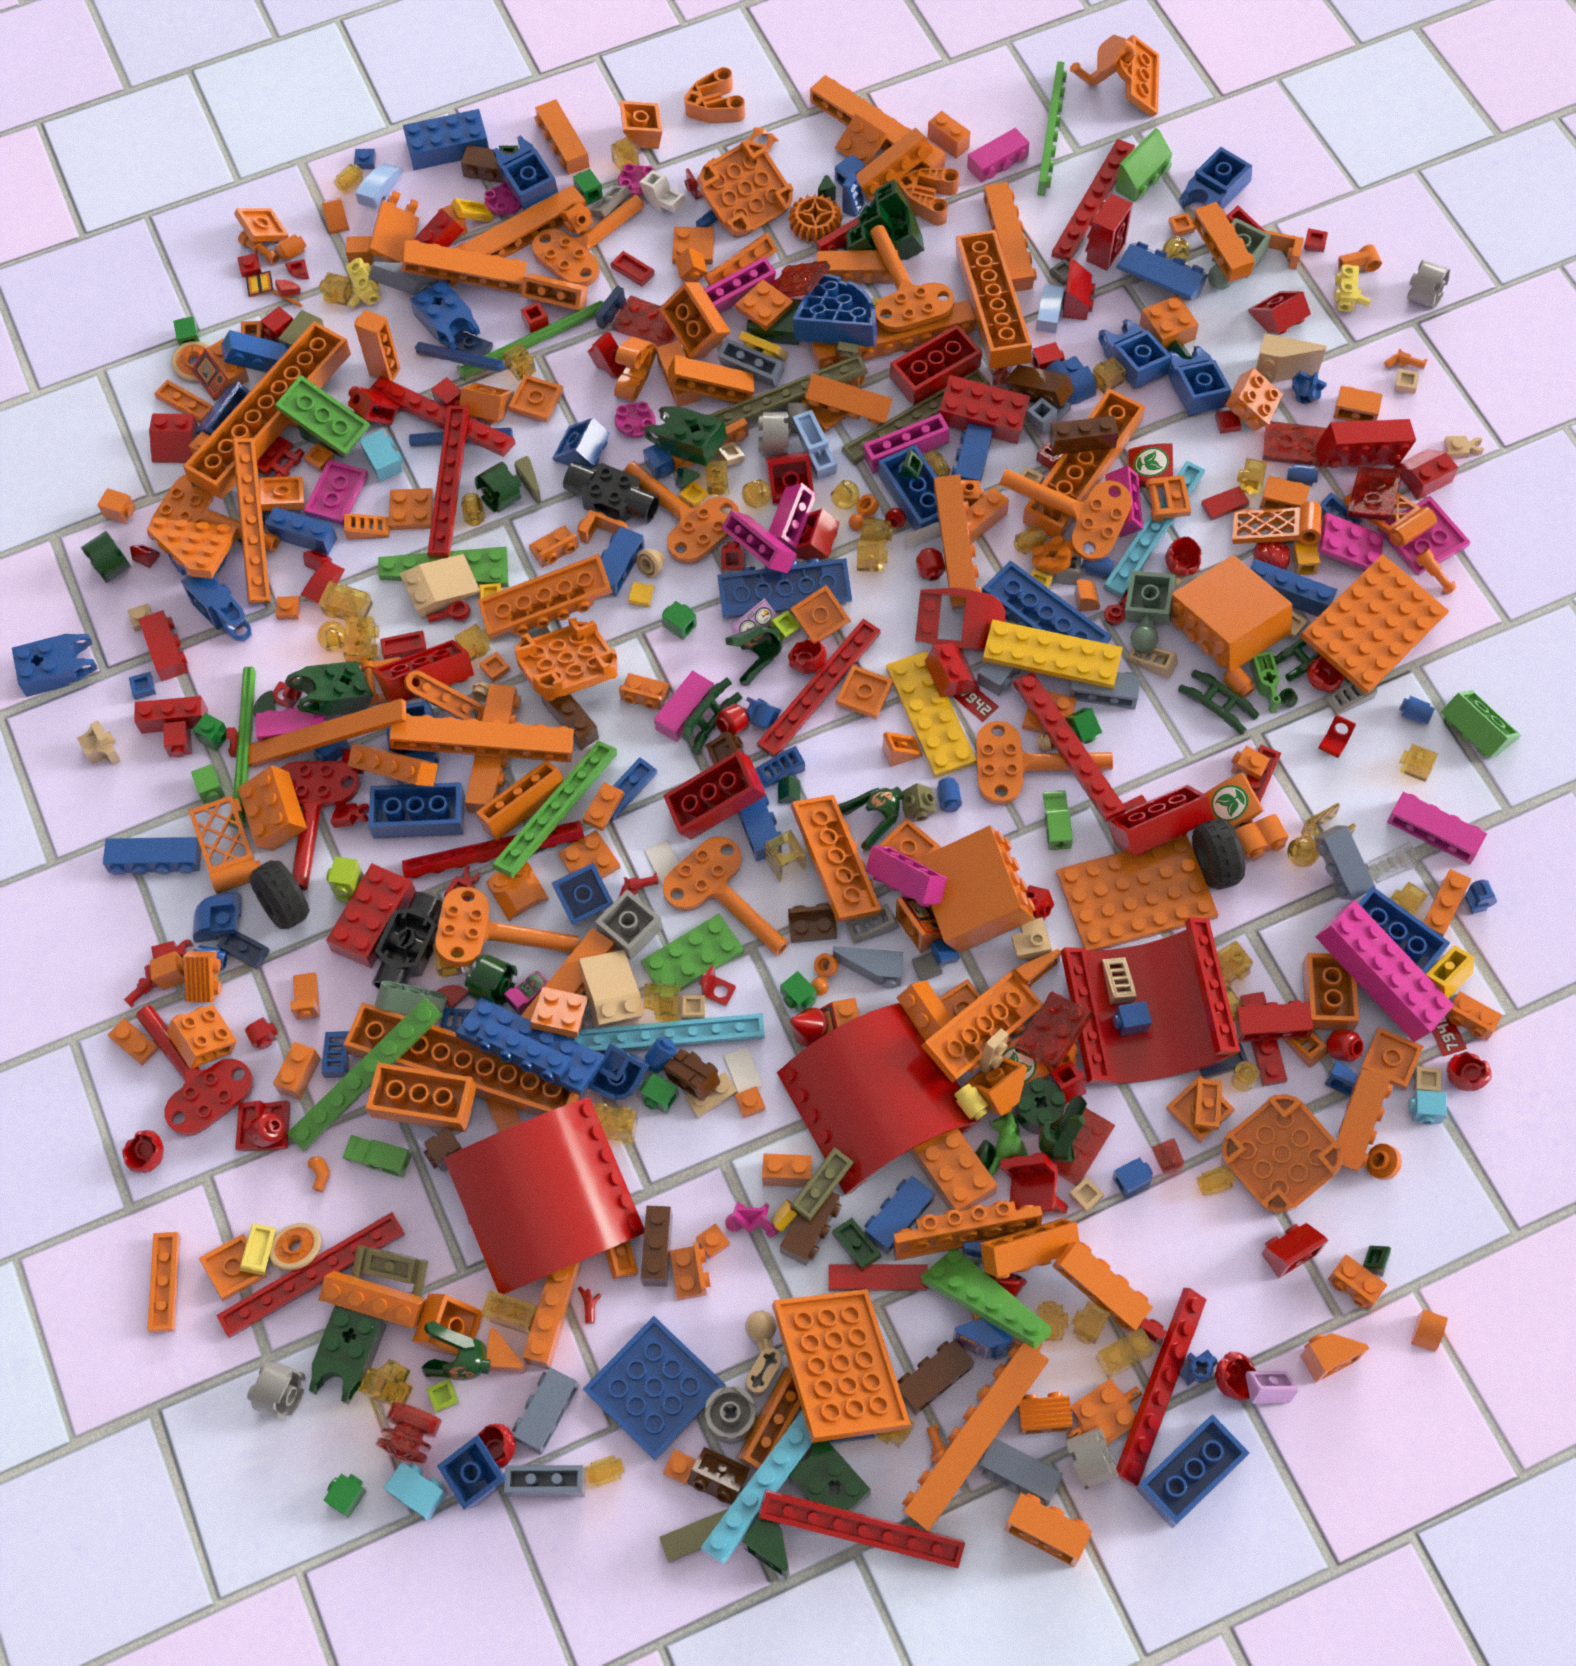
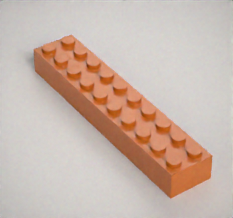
M313 321L183 465L188 480L222 500L236 485L232 439L254 438L256 459L258 460L292 422L291 419L275 409V404L299 375H302L321 389L351 355L347 339Z
M362 1002L343 1044L348 1054L363 1059L405 1016ZM435 1025L393 1064L472 1077L477 1086L475 1096L535 1116L579 1101L581 1097L554 1083H548L533 1073H527L512 1063H506L491 1053L481 1051L479 1047L456 1037V1032Z

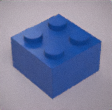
M593 862L551 882L572 925L613 904Z

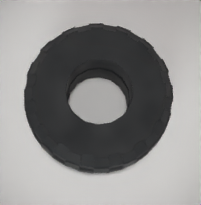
M1214 819L1197 825L1193 830L1192 847L1207 886L1220 890L1239 884L1245 876V858L1241 843L1233 826L1228 821L1222 819Z
M270 860L252 871L249 877L252 889L268 917L279 929H290L307 918L310 909L305 896L293 875L281 861Z

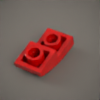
M326 560L312 575L301 595L322 605L330 587L336 588L345 569Z

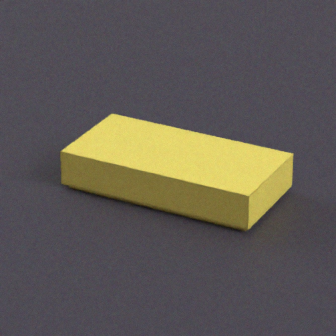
M252 1223L239 1271L264 1276L276 1228Z

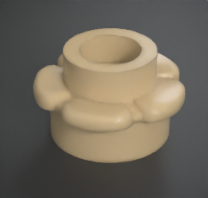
M485 682L474 684L472 686V696L479 701L486 702L489 684Z
M1045 731L1042 732L1041 736H1038L1037 739L1039 750L1043 749L1044 753L1053 751V743Z

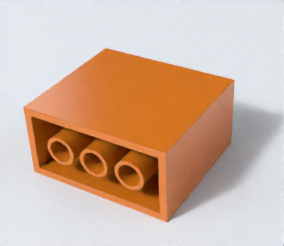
M1234 555L1172 593L1171 621L1173 626L1177 630L1180 629L1191 642L1196 643L1201 648L1204 654L1211 656L1219 667H1223L1229 673L1291 634L1292 603Z
M990 825L915 860L947 877L941 903L931 904L944 942L959 953L1035 920L1033 911H1035L1034 904L1030 898L1027 899L1025 893L1027 890L1026 883L1022 877L1019 878L1017 872L1020 870V867L1015 857L1012 858L1010 850H1012L1011 843L1007 837L1004 838L999 830L996 831Z

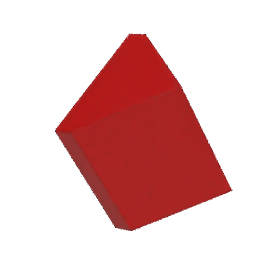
M144 544L130 546L132 560L148 568H151L160 556L159 551Z
M317 550L305 551L303 553L304 566L314 571L326 560L332 562L331 557Z

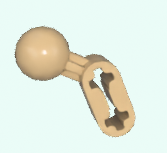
M764 1310L751 1313L745 1322V1331L752 1340L757 1342L760 1352L745 1381V1389L752 1396L764 1394L782 1361L780 1352L774 1348L772 1337L777 1329L776 1321L769 1312ZM770 1356L774 1357L773 1363L767 1367L761 1378L760 1384L762 1386L758 1385L757 1388H754L752 1380L755 1381L759 1378L765 1367L766 1359Z

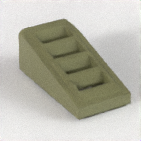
M525 456L514 462L515 472L533 500L538 504L541 502L539 486L529 456Z

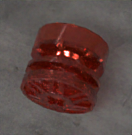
M392 1402L386 1419L395 1427L394 1429L381 1428L380 1432L390 1439L379 1437L375 1445L397 1459L425 1464L428 1456L418 1450L431 1451L432 1447L423 1440V1437L435 1438L442 1420L416 1407Z

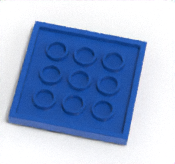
M653 1316L583 1388V1391L656 1461L701 1414L706 1407V1402L710 1395L720 1388H725L726 1384Z

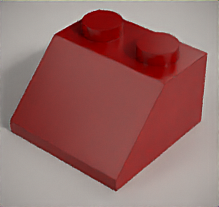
M1070 259L1062 318L1087 320L1088 312L1093 310L1094 300H1090V296H1094L1095 283H1092V274L1074 259Z
M1279 291L1248 309L1251 316L1268 333H1277V335L1286 333L1289 327L1301 324L1305 321L1304 318L1311 315L1304 292Z
M152 413L149 437L151 460L153 463H186L192 457L189 444L198 436L195 431L199 427L194 414Z
M1427 449L1394 466L1393 470L1419 500L1453 482L1459 467L1446 452Z
M806 451L765 458L767 479L773 504L780 503L785 487L803 483L814 492L810 459Z
M823 508L810 512L797 548L792 549L797 554L796 558L806 561L815 558L820 560L828 558L831 554V548L837 536L840 522Z
M949 643L932 647L925 659V663L940 697L978 692L980 690L965 654L957 646Z
M1307 1222L1301 1226L1294 1224L1285 1231V1236L1280 1239L1275 1236L1265 1243L1266 1247L1262 1255L1276 1276L1281 1278L1320 1254L1329 1241L1326 1236Z

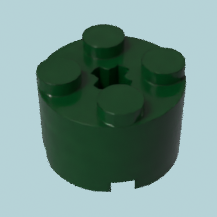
M504 462L497 463L477 475L474 479L476 489H481L483 493L481 496L482 501L492 512L498 511L499 513L522 498L519 489L522 486L521 481L516 475L513 476Z
M107 531L80 547L87 558L90 559L94 569L106 583L131 567L129 561Z
M481 954L477 959L473 973H470L465 980L464 985L468 987L469 997L476 1001L482 997L492 1003L503 1006L507 1002L504 993L510 988L514 989L515 987L512 979L513 975L517 977V968L515 965L491 955Z
M1035 1078L1026 1083L1022 1088L1020 1101L1015 1105L1018 1123L1023 1129L1033 1134H1040L1045 1119L1052 1120L1050 1127L1057 1128L1065 1110V1095L1055 1083L1048 1080Z

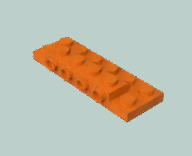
M596 554L477 601L487 634L492 639L510 631L513 635L522 636L534 627H547L549 622L555 619L566 620L571 613L577 611L580 613L587 612L590 606L594 605V599L613 592L602 559L599 554Z
M828 795L793 801L790 806L837 923L879 915L882 909L873 890V882L867 876L865 863L860 859L857 852V844L850 835L849 825L843 818L835 796Z
M1012 969L921 1046L953 1083L967 1070L972 1073L982 1065L980 1059L982 1058L985 1044L1001 1028L1008 1034L1013 1033L1014 1036L1025 1028L1023 1022L1043 1006V1003Z
M1002 1200L985 1207L975 1205L964 1211L950 1210L938 1216L932 1214L924 1215L916 1220V1230L905 1228L894 1234L895 1260L950 1251L952 1248L961 1249L964 1242L990 1241L1041 1225L1043 1216L1041 1206L1025 1205L1016 1210L1014 1201L1007 1202Z

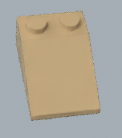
M1264 333L1255 369L1269 382L1290 380L1299 371L1311 376L1315 372L1319 374L1327 346Z
M464 554L420 564L400 573L411 601L421 619L426 618L428 614L447 608L455 601H463L481 592Z
M624 950L578 959L586 996H589L588 1006L593 1028L636 1020L645 1015L640 992Z

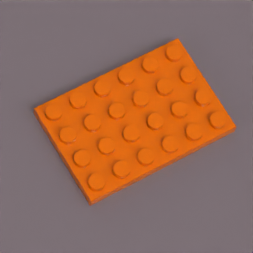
M1382 554L1299 637L1365 695H1368L1449 613V610Z
M1187 834L1181 838L1171 839L1161 847H1153L1140 856H1132L1123 851L1056 870L1057 878L1085 950H1104L1186 927L1184 921L1189 917L1208 918L1210 921L1217 919L1219 916Z
M868 1289L773 1301V1312L812 1443L909 1428L911 1423Z

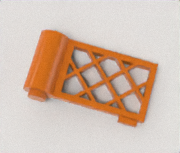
M1377 477L1372 478L1343 499V503L1350 510L1356 511L1388 533L1390 541L1395 546L1404 547L1437 523L1436 515L1430 508L1426 506L1419 507ZM1373 486H1377L1381 489V492H1368V490ZM1356 498H1366L1365 502L1356 503L1353 500ZM1368 498H1381V502H1368ZM1394 498L1397 502H1383V499ZM1381 508V513H1370L1368 509ZM1383 508H1397L1396 513H1383ZM1399 508H1409L1412 511L1409 513H1399ZM1383 519H1396V522L1389 526L1383 522Z
M1306 501L1296 508L1252 510V508L1234 511L1232 543L1244 544L1299 540L1305 545H1315L1321 538V505L1315 501ZM1295 515L1288 521L1284 519L1285 516ZM1264 517H1271L1267 522L1261 520ZM1243 518H1248V519H1250V520H1248V521L1245 522V523H1242L1241 521H1239V519H1243ZM1276 522H1279L1282 525L1279 526L1277 529L1272 526ZM1255 523L1260 525L1255 530L1250 527ZM1289 528L1294 533H1283V531ZM1266 529L1271 532L1265 535L1261 534ZM1243 531L1249 533L1246 536H1238Z
M231 795L188 810L216 894L250 883L249 877L252 871L259 867L261 862L260 860L255 861L239 816V813L243 812L239 799H234ZM230 803L232 810L228 818L217 813L222 805ZM202 812L211 814L206 825L197 822L195 815ZM215 816L226 821L220 832L210 828ZM229 823L238 826L239 831L235 838L224 834ZM207 831L218 835L213 846L204 843L203 839ZM222 837L233 841L228 852L217 848ZM236 844L245 847L247 855L236 857L231 855ZM215 851L225 855L221 864L212 866L210 859Z

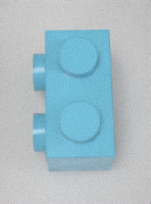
M382 429L359 439L362 451L379 482L403 472L401 467L403 459L399 451L395 452L393 450L395 446L391 437H386Z
M401 1462L384 1486V1489L429 1522L447 1496L442 1490L444 1485L433 1477L427 1480L422 1476L424 1471L411 1462L408 1466Z

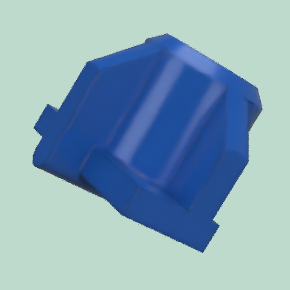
M1299 371L1292 378V389L1296 394V400L1302 404H1309L1320 399L1321 391L1327 385L1326 382L1318 379L1317 372L1311 376Z
M747 697L746 699L749 702L746 712L750 723L764 729L768 728L777 720L779 713H781L782 709L768 704V702L761 698L756 700Z
M1485 879L1473 882L1465 894L1471 914L1487 911L1489 907L1497 903L1491 885Z
M1208 1349L1198 1357L1189 1353L1187 1359L1190 1363L1181 1369L1179 1375L1188 1386L1193 1382H1207L1211 1378L1213 1367L1218 1364V1360Z

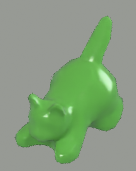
M1012 1110L1007 1115H1002L989 1122L992 1129L999 1133L996 1156L988 1170L991 1176L997 1172L1001 1159H1008L1015 1155H1028L1026 1146L1019 1136L1020 1127Z

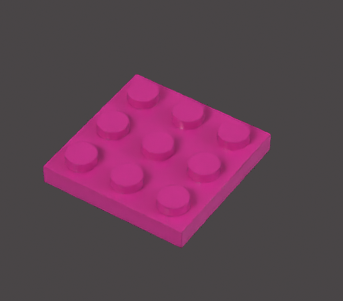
M1431 496L1418 502L1416 505L1421 508L1424 506L1430 508L1436 515L1437 523L1404 547L1395 546L1390 541L1388 533L1379 527L1377 529L1417 576L1426 571L1423 566H1419L1415 561V558L1424 550L1429 548L1434 554L1433 558L1439 564L1469 547L1471 543ZM1408 508L1401 513H1409L1412 510ZM1388 519L1385 523L1390 526L1396 522V519Z

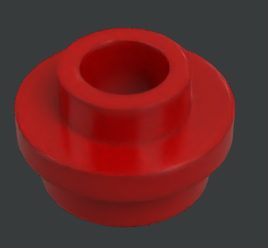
M892 508L887 511L885 521L891 527L901 528L906 522L905 512L900 508Z

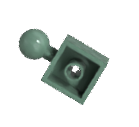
M1235 218L1232 224L1235 227L1236 233L1239 238L1243 239L1247 251L1254 257L1253 271L1267 252L1271 235ZM1218 264L1209 270L1208 282L1214 289L1224 290L1233 283V281L1228 282Z
M1131 571L1125 614L1127 622L1140 623V626H1137L1132 631L1130 637L1133 648L1139 652L1147 653L1157 646L1159 636L1155 628H1153L1154 624L1171 625L1172 593L1176 591L1177 587L1175 574Z

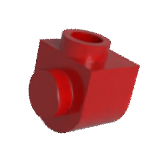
M264 1017L245 1028V1033L252 1047L259 1048L260 1050L271 1046L272 1042L277 1040L276 1035L279 1034L274 1023H268Z

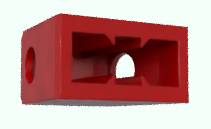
M353 386L348 392L350 396L348 406L363 419L392 425L400 408L399 405L372 389Z

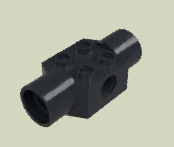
M575 461L570 464L565 473L563 488L582 496L583 507L587 511L602 512L607 517L624 522L635 518L645 523H650L657 512L659 496L641 489L638 477L604 463L590 468Z
M415 892L407 909L393 911L375 949L381 965L372 981L374 987L379 989L382 981H392L408 985L411 977L423 975L435 949L438 929L436 922L441 914L443 904L439 899L424 892Z

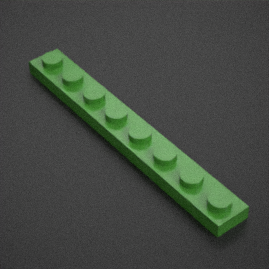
M1057 61L1037 192V195L1045 196L1046 188L1051 186L1052 176H1048V173L1053 172L1054 160H1051V157H1055L1056 145H1053V142H1057L1059 130H1055V127L1060 126L1061 115H1057V113L1062 112L1063 100H1060V97H1064L1065 85H1062V82L1066 83L1067 70H1064L1065 62Z
M597 741L492 863L494 870L513 878L617 756V749Z
M424 998L287 1134L302 1150L306 1151L371 1087L377 1063L393 1065L443 1016L440 1011L427 998Z

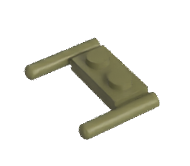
M358 1245L351 1276L361 1279L363 1272L364 1274L403 1283L414 1284L412 1294L422 1297L429 1261Z

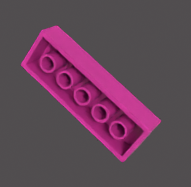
M1353 900L1339 910L1315 936L1413 1042L1431 1033L1454 1006L1356 900Z

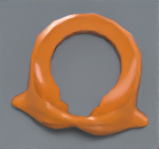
M758 127L753 128L754 132L749 137V141H753L759 135L768 136L766 146L769 149L767 152H769L774 142L779 141L773 133H768L765 129Z

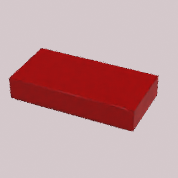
M622 251L610 263L612 269L641 287L655 275L653 268L625 251Z
M1238 486L1202 500L1201 505L1212 521L1248 507L1250 501L1242 488Z
M423 630L380 639L384 660L396 657L403 658L427 649Z

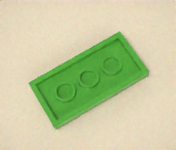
M299 375L275 404V409L344 457L348 455L370 427L369 422L302 375Z
M717 914L642 959L641 965L664 999L667 1000L700 980L705 972L707 973L711 965L716 970L743 954L744 948L721 915Z

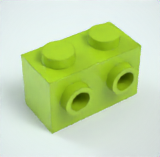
M335 856L332 868H329L327 871L326 880L336 899L343 904H347L364 874L358 860Z

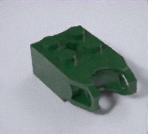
M679 406L661 407L658 411L660 419L665 423L649 425L643 429L645 438L661 450L670 452L671 456L707 467L727 440L724 420ZM650 432H652V433H653L654 435H656L658 438L653 437V436L650 434Z
M357 661L306 666L299 671L289 674L285 680L286 686L307 694V696L299 700V704L296 706L297 709L312 714L333 716L355 713L365 710L373 697V693Z
M335 1305L312 1362V1378L309 1392L317 1395L328 1379L340 1377L343 1380L341 1401L349 1405L354 1394L364 1384L367 1373L369 1374L387 1327L384 1321ZM353 1335L356 1336V1339H355V1340L351 1339V1340L348 1342V1339H349L351 1336H353Z
M828 1441L812 1443L811 1455L806 1460L798 1462L788 1476L789 1480L806 1500L853 1512L871 1495V1489ZM831 1485L839 1486L838 1495L835 1493L831 1495L829 1493Z

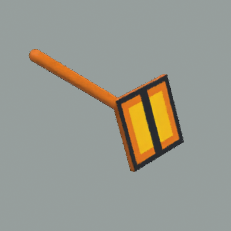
M271 271L246 276L249 298L266 293H273L281 297L279 292L273 288ZM288 296L281 297L299 307L303 306L302 303Z

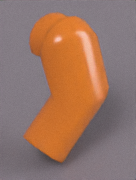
M311 1157L307 1163L308 1168H311L316 1175L312 1189L317 1192H323L330 1176V1169L322 1157Z

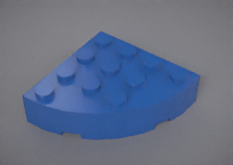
M816 273L792 319L795 340L823 342L825 344H837L840 341L864 347H874L877 340L876 314L873 301L868 293L851 281L846 283L841 281L838 276Z

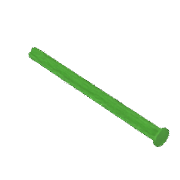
M600 300L484 356L503 361L595 317V313L601 307L603 301ZM468 365L457 366L458 373L463 381H466L467 377L484 370Z
M252 666L244 667L242 674L233 798L239 799L243 812L239 813L244 828L247 826V821H245V810L238 787L248 781L249 744H251L256 677L255 668ZM229 823L230 827L238 829V826Z

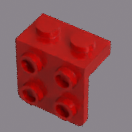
M1040 1152L1033 1153L1030 1156L1015 1155L1008 1159H1001L1000 1169L1011 1178L1009 1202L1014 1201L1016 1210L1025 1205L1041 1206L1042 1213L1054 1210L1058 1165L1045 1153Z

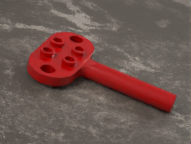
M296 761L287 763L280 768L288 771L299 805L303 807L302 814L307 827L306 830L298 834L292 875L301 891L307 890L309 886L321 810L326 806L346 804L357 795L361 786L360 776L354 767L348 766L346 762ZM347 780H353V784L350 787H343Z
M147 1005L137 1012L136 1018L185 1081L183 1087L168 1099L164 1109L165 1120L174 1132L183 1136L196 1135L210 1127L250 1095L253 1088V1075L248 1066L242 1061L233 1058L223 1059L205 1070H201L199 1067L190 1069L167 1034L168 1026L151 1005ZM236 1071H245V1075L242 1079H233V1075ZM176 1115H185V1120L181 1124L173 1123Z

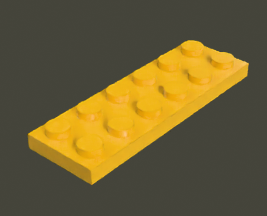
M992 620L983 661L1114 689L1123 647Z
M924 651L886 664V670L890 679L894 680L893 686L934 778H938L976 765L977 759L948 696L940 697L925 663L928 652Z

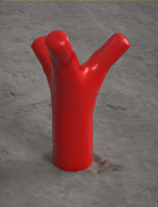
M579 1286L578 1291L582 1295L585 1308V1324H594L595 1305L601 1298V1294L598 1293L592 1299L590 1289L585 1291Z

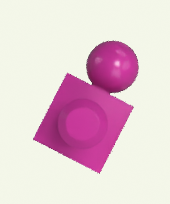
M738 1201L735 1204L733 1213L725 1219L726 1228L732 1232H737L743 1228L750 1233L757 1226L765 1230V1234L769 1238L775 1237L779 1232L775 1228L774 1223L772 1224L766 1219L769 1209L767 1203L760 1208L745 1207Z

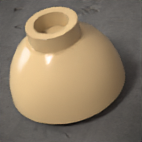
M643 549L637 554V566L643 575L648 578H654L662 571L665 556L661 551Z

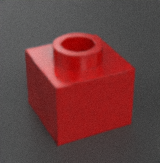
M539 301L520 309L522 320L530 333L549 325L548 316Z

